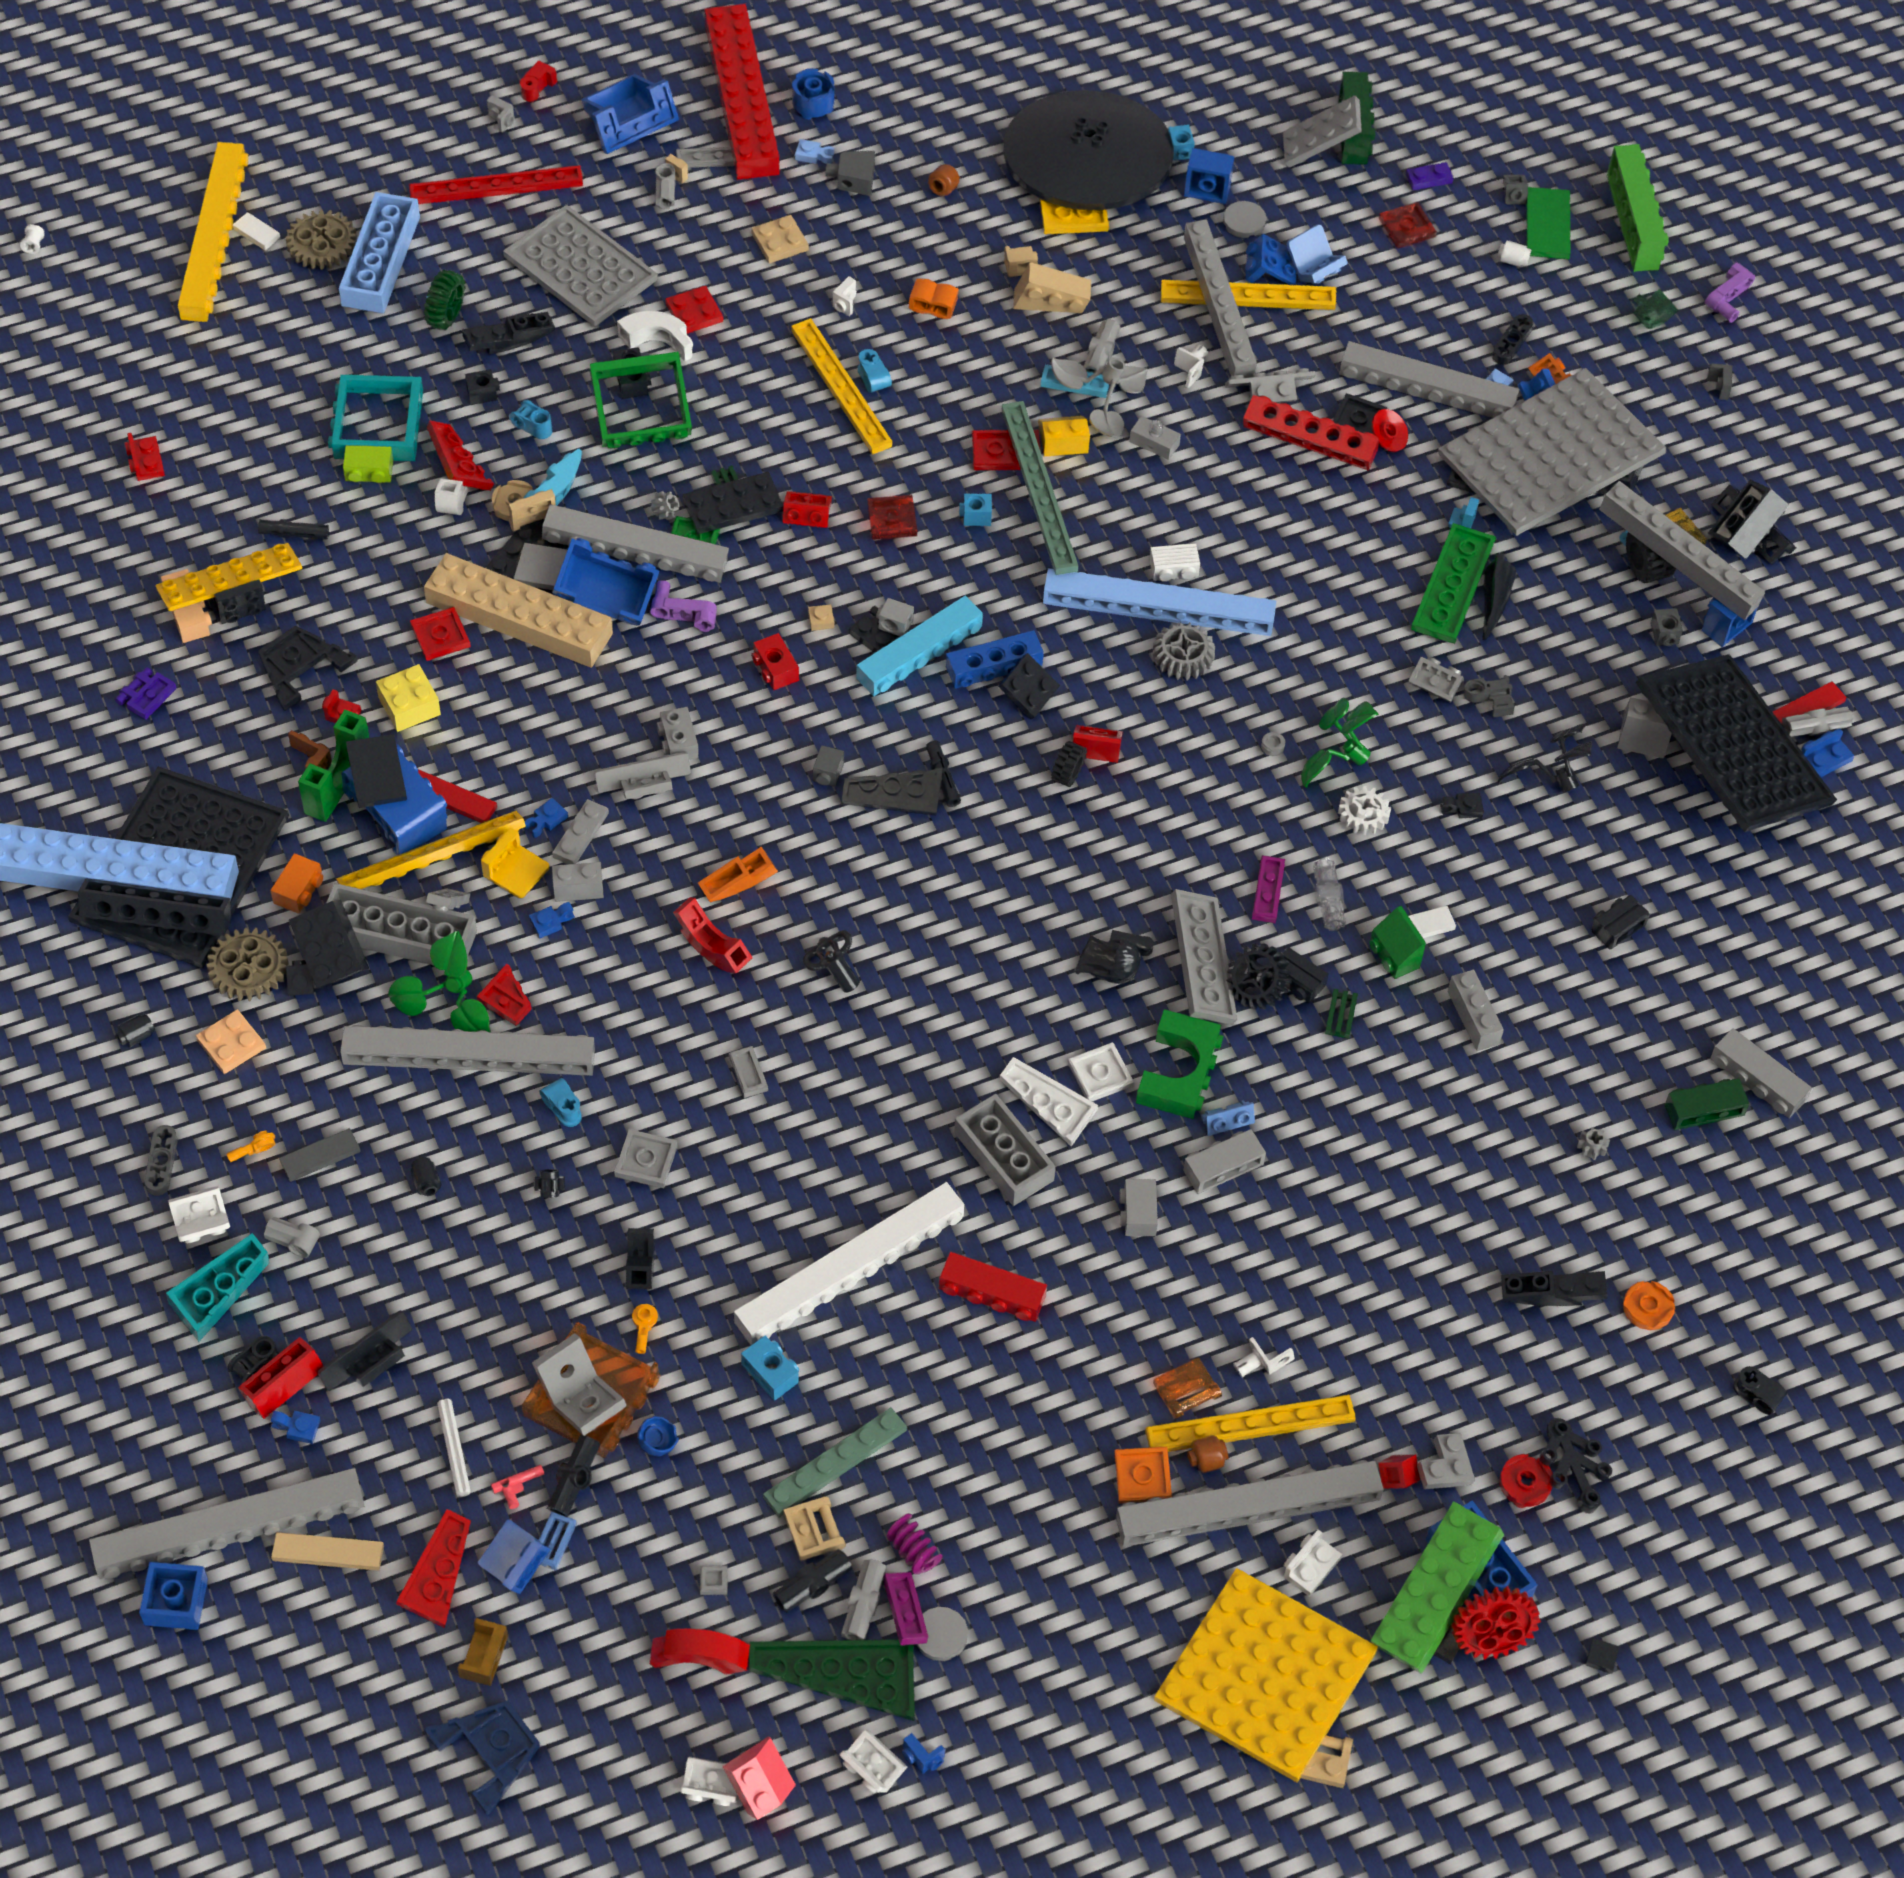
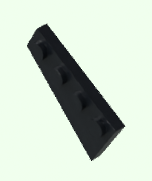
M935 768L930 771L917 770L912 771V773L903 774L890 773L885 776L872 775L845 778L842 804L936 816L943 768Z

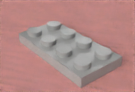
M1354 95L1283 131L1285 164L1290 168L1362 132L1360 100Z

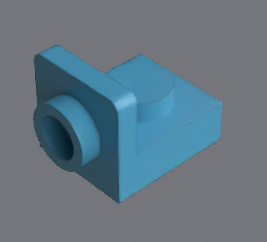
M1471 497L1468 506L1463 505L1462 509L1454 508L1448 527L1451 528L1452 524L1455 523L1471 528L1476 517L1479 499Z

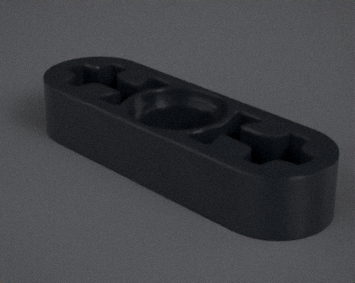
M1525 314L1517 315L1497 342L1492 355L1493 360L1497 364H1509L1532 331L1533 320L1530 316ZM1522 324H1524L1523 327L1521 328V331L1518 330L1519 326H1521ZM1508 337H1515V338H1517L1519 341H1518V342H1510L1507 338H1508ZM1505 348H1506V349H1507V353H1504L1503 355H1501V354L1504 352Z

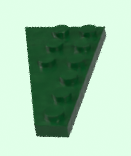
M899 1640L750 1642V1672L915 1721L913 1644L900 1645Z

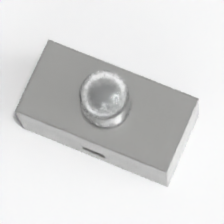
M1141 416L1131 430L1130 442L1169 460L1180 445L1181 434L1163 426L1160 420L1152 421Z

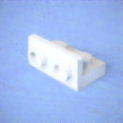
M1317 1530L1313 1536L1308 1534L1300 1545L1302 1549L1297 1555L1292 1553L1284 1564L1286 1567L1284 1578L1309 1597L1342 1558V1554L1321 1539L1322 1532L1320 1530Z

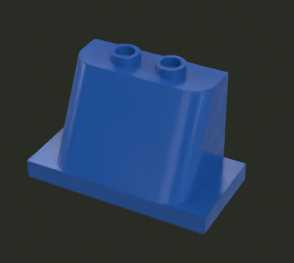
M633 74L581 99L585 112L594 121L603 152L606 154L679 120L668 81L665 79L653 83L637 74Z

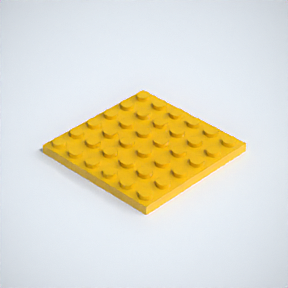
M1236 1568L1154 1696V1701L1291 1780L1298 1782L1310 1759L1316 1753L1322 1740L1375 1656L1378 1646Z

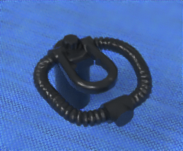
M846 930L839 931L829 938H820L817 943L818 945L803 957L804 966L811 971L827 968L844 993L853 991L860 983L843 958L852 945V936ZM845 938L844 945L839 949L837 941ZM831 946V947L833 948L834 952L828 951V952L824 955V954L822 953V951H824L825 949H827L828 947ZM816 955L820 962L813 964L810 960Z

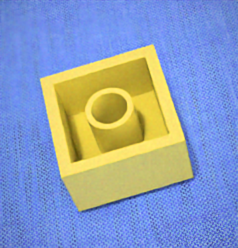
M420 664L376 681L378 698L397 732L441 715L439 699Z

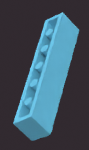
M963 596L857 664L856 679L873 696L887 691L891 685L899 680H904L917 668L924 667L934 657L941 656L951 646L958 645L965 637L977 633L982 627L983 612L966 596Z

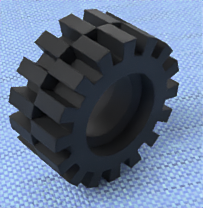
M1071 741L1066 742L1061 752H1059L1058 758L1055 760L1051 779L1071 787L1082 770L1081 767L1085 762L1087 748Z

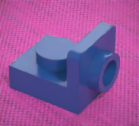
M1542 369L1530 381L1520 382L1518 387L1524 401L1540 392L1551 388V386L1555 385L1550 370Z

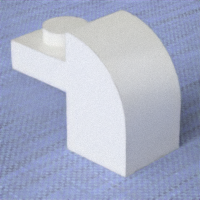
M440 478L435 490L436 511L461 515L469 487L463 486L462 481Z

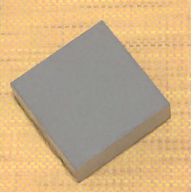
M700 1566V1595H727V1566Z

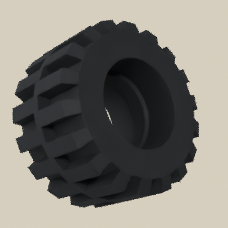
M1627 533V558L1633 573L1639 581L1650 583L1675 574L1676 568L1631 533Z

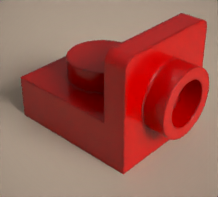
M334 689L329 696L324 698L322 703L325 720L333 723L337 722L344 710L358 715L361 713V705L340 699L338 691Z

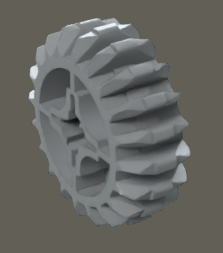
M1181 621L1178 626L1171 623L1169 629L1164 627L1161 633H1158L1155 642H1153L1154 650L1152 655L1156 666H1160L1161 673L1168 671V677L1176 675L1177 680L1180 677H1185L1188 680L1190 676L1197 679L1199 674L1204 675L1206 669H1210L1215 658V646L1212 643V636H1207L1206 630L1200 631L1199 625L1195 628L1192 627L1190 622L1187 626H1184Z

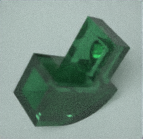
M1660 289L1648 300H1645L1641 294L1633 299L1638 305L1633 314L1648 329H1654L1664 324L1679 311Z

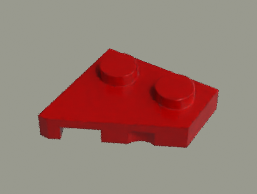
M508 964L477 995V1000L485 1007L515 1026L532 1010L530 1001L524 995L520 983L515 979L512 969Z

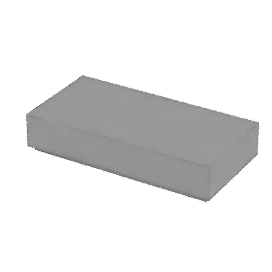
M753 1046L730 1052L729 1059L744 1098L767 1092L768 1085Z

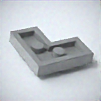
M1461 1433L1437 1435L1433 1440L1439 1459L1420 1461L1417 1465L1423 1488L1434 1489L1472 1485L1475 1482V1478Z

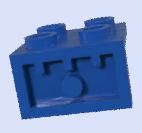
M507 1520L478 1561V1565L502 1581V1585L509 1590L521 1594L551 1549L513 1521Z

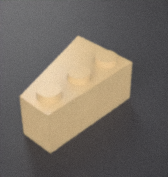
M1030 262L1014 289L1013 309L1083 313L1090 301L1091 280Z

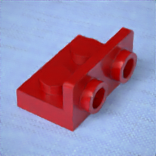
M132 432L127 433L129 442H124L127 456L132 455L133 458L128 460L131 473L136 472L138 481L165 476L156 436L133 440Z
M787 491L783 507V523L827 528L832 496Z

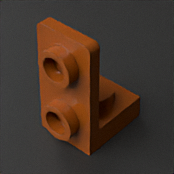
M293 730L288 733L290 746L310 756L305 768L310 763L326 770L331 766L332 759L327 746L322 743L317 744L303 733L298 734Z

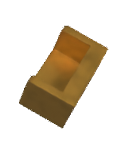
M475 1618V1632L464 1663H459L458 1666L459 1678L491 1686L508 1638L507 1627Z

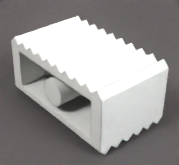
M1196 543L1150 548L1149 560L1154 581H1169L1176 578L1192 579L1199 576L1200 561Z

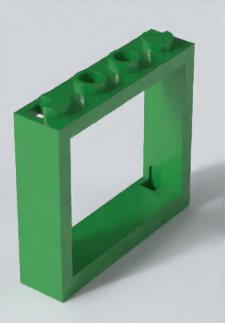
M679 352L590 363V377L602 447L613 449L623 444L635 446L642 444L644 441L662 442L666 438L684 439L691 435L692 425ZM673 369L682 424L615 434L607 433L598 379Z

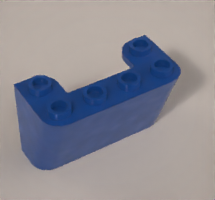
M572 538L555 583L553 595L625 623L639 626L645 614L659 570H656L654 565L643 562L642 565H637L636 568L631 567V564L624 560H618L617 562L609 559L610 556L605 553H593V548L589 546V541L582 538H577L576 540Z

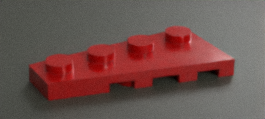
M430 420L426 428L448 480L462 481L463 486L491 491L494 483L491 479L484 477L485 471L481 465L476 466L472 461L474 456L470 451L462 447L463 441L452 426Z
M446 1509L397 1599L396 1605L445 1628L471 1520Z

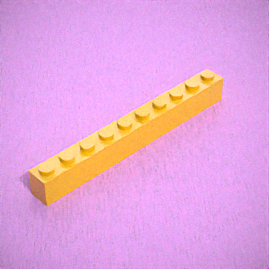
M217 143L178 302L181 320L207 322L209 313L213 312L212 299L213 296H217V280L221 279L220 266L221 263L225 262L224 249L229 246L228 233L233 229L232 216L237 212L236 199L240 198L241 195L240 183L244 182L245 178L244 166H248L249 157L248 153H245L244 144Z

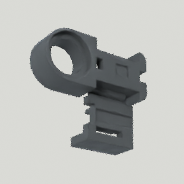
M1504 675V678L1500 680L1485 681L1484 678H1479L1466 682L1464 689L1466 700L1474 703L1488 700L1493 701V717L1513 715L1515 706L1511 699L1512 685L1509 684V677L1507 675ZM1476 688L1479 689L1481 692L1478 694L1471 693L1469 689Z

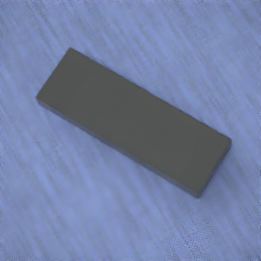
M348 1128L279 1159L289 1181L292 1182L361 1151L351 1129Z

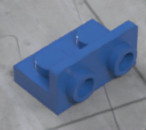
M1840 728L1833 732H1826L1815 741H1808L1801 748L1802 753L1820 777L1852 762L1854 759L1852 752L1841 741L1843 731Z

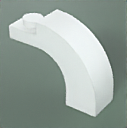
M642 311L630 314L617 321L618 336L629 348H634L647 341L656 340L669 344L676 352H679L684 361L692 358L693 343L690 337L687 336L686 324L673 315L659 311Z

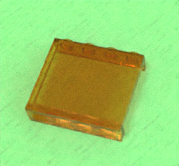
M577 1322L567 1338L574 1333L581 1338L597 1376L623 1397L627 1405L616 1415L610 1417L593 1431L586 1434V1436L601 1443L597 1455L605 1458L609 1451L613 1452L616 1449L622 1431H627L630 1427L636 1409L640 1410L645 1404L646 1394L649 1389H654L660 1379L658 1363L654 1362L652 1366H649L587 1334L586 1326ZM569 1364L565 1365L561 1369L560 1374L565 1373L567 1371V1369L569 1368ZM539 1379L522 1404L523 1416L577 1443L579 1436L582 1434L552 1408Z

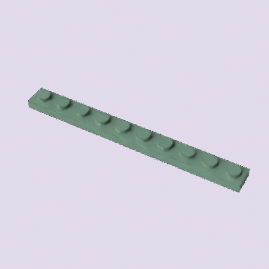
M1024 401L1002 404L1001 411L1055 575L1078 572V563Z

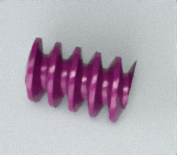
M908 1513L900 1517L891 1526L886 1536L890 1542H893V1547L899 1550V1555L902 1558H906L905 1563L908 1566H912V1572L917 1575L934 1568L941 1561L943 1555L933 1556L937 1551V1547L927 1548L931 1539L925 1538L921 1540L925 1531L922 1529L917 1532L914 1531L918 1527V1522L915 1521L909 1524L908 1522L911 1520L912 1514Z

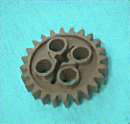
M320 210L319 214L311 211V216L304 213L303 220L296 218V224H290L291 229L287 230V236L285 237L287 251L290 252L291 258L296 259V263L302 261L303 267L311 264V268L314 269L316 265H319L320 269L323 270L324 265H328L331 269L332 263L340 266V260L348 261L347 255H352L357 242L356 228L353 227L352 221L348 222L346 216L341 218L339 212L333 216L331 210L327 214H324L323 210Z
M245 928L243 934H240L237 929L234 930L235 936L233 937L225 934V942L218 939L219 948H211L213 955H208L209 963L207 964L210 981L213 982L214 988L219 987L221 995L227 992L228 998L231 999L236 994L238 1001H241L243 996H247L248 1001H251L252 995H256L260 1000L262 992L271 995L269 988L278 989L277 981L284 982L283 974H287L286 966L289 965L288 958L286 957L287 952L283 948L282 942L276 941L274 934L268 937L267 930L259 934L257 928L252 933H249L248 929Z

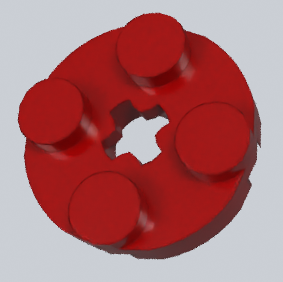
M1520 1454L1510 1458L1505 1463L1499 1477L1503 1494L1518 1508L1540 1505L1548 1498L1552 1490L1549 1478L1553 1474L1551 1468L1544 1465L1538 1457L1537 1459L1528 1457V1454ZM1521 1476L1531 1477L1533 1479L1531 1484L1527 1486L1521 1483Z

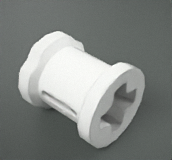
M27 225L25 228V238L20 243L21 249L29 254L38 253L40 250V240L44 238V230L37 225Z

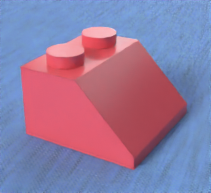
M767 1737L722 1766L747 1814L757 1820L780 1806L796 1785L771 1737Z

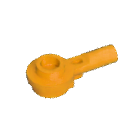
M267 1131L257 1133L253 1136L254 1140L250 1144L226 1153L229 1161L233 1162L247 1154L250 1156L271 1149L276 1144L274 1133H268Z
M649 1304L637 1306L632 1313V1320L638 1329L635 1350L638 1354L646 1353L648 1331L652 1329L658 1319L657 1310Z

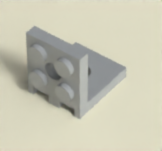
M576 1333L532 1362L552 1408L583 1436L593 1431L597 1426L627 1406L624 1398L597 1376L583 1342ZM569 1364V1368L567 1369V1371L565 1373L560 1374L561 1369L565 1365Z

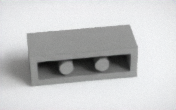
M1475 970L1451 976L1447 992L1476 1051L1499 1045L1504 1029Z
M1252 1129L1246 1132L1240 1131L1232 1135L1228 1140L1223 1142L1217 1141L1201 1152L1194 1151L1185 1158L1183 1171L1197 1194H1200L1264 1165L1266 1152Z

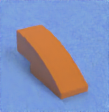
M760 847L743 859L737 856L699 881L698 884L711 903L749 889L778 871L767 853Z

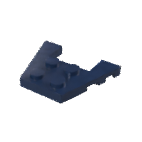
M508 1701L475 1711L472 1715L460 1719L456 1717L447 1720L448 1723L436 1727L432 1725L424 1729L425 1734L439 1752L461 1736H464L493 1773L494 1777L472 1792L473 1798L486 1815L493 1811L540 1747L538 1739Z

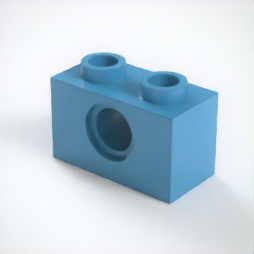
M765 1335L741 1353V1365L775 1401L799 1383V1368L792 1359L788 1360L782 1354L783 1351L776 1341L773 1340L771 1342ZM769 1364H775L778 1367L775 1369H769L766 1366Z

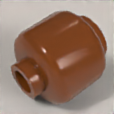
M948 164L938 166L928 178L930 189L939 196L949 195L958 187L960 182L957 170Z
M1215 1435L1194 1440L1191 1444V1451L1187 1452L1190 1465L1192 1467L1196 1466L1202 1473L1221 1469L1225 1465V1460H1228V1451L1224 1440H1219Z

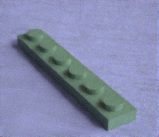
M890 1407L763 1493L764 1500L775 1514L781 1517L784 1515V1509L796 1506L906 1432L907 1426Z

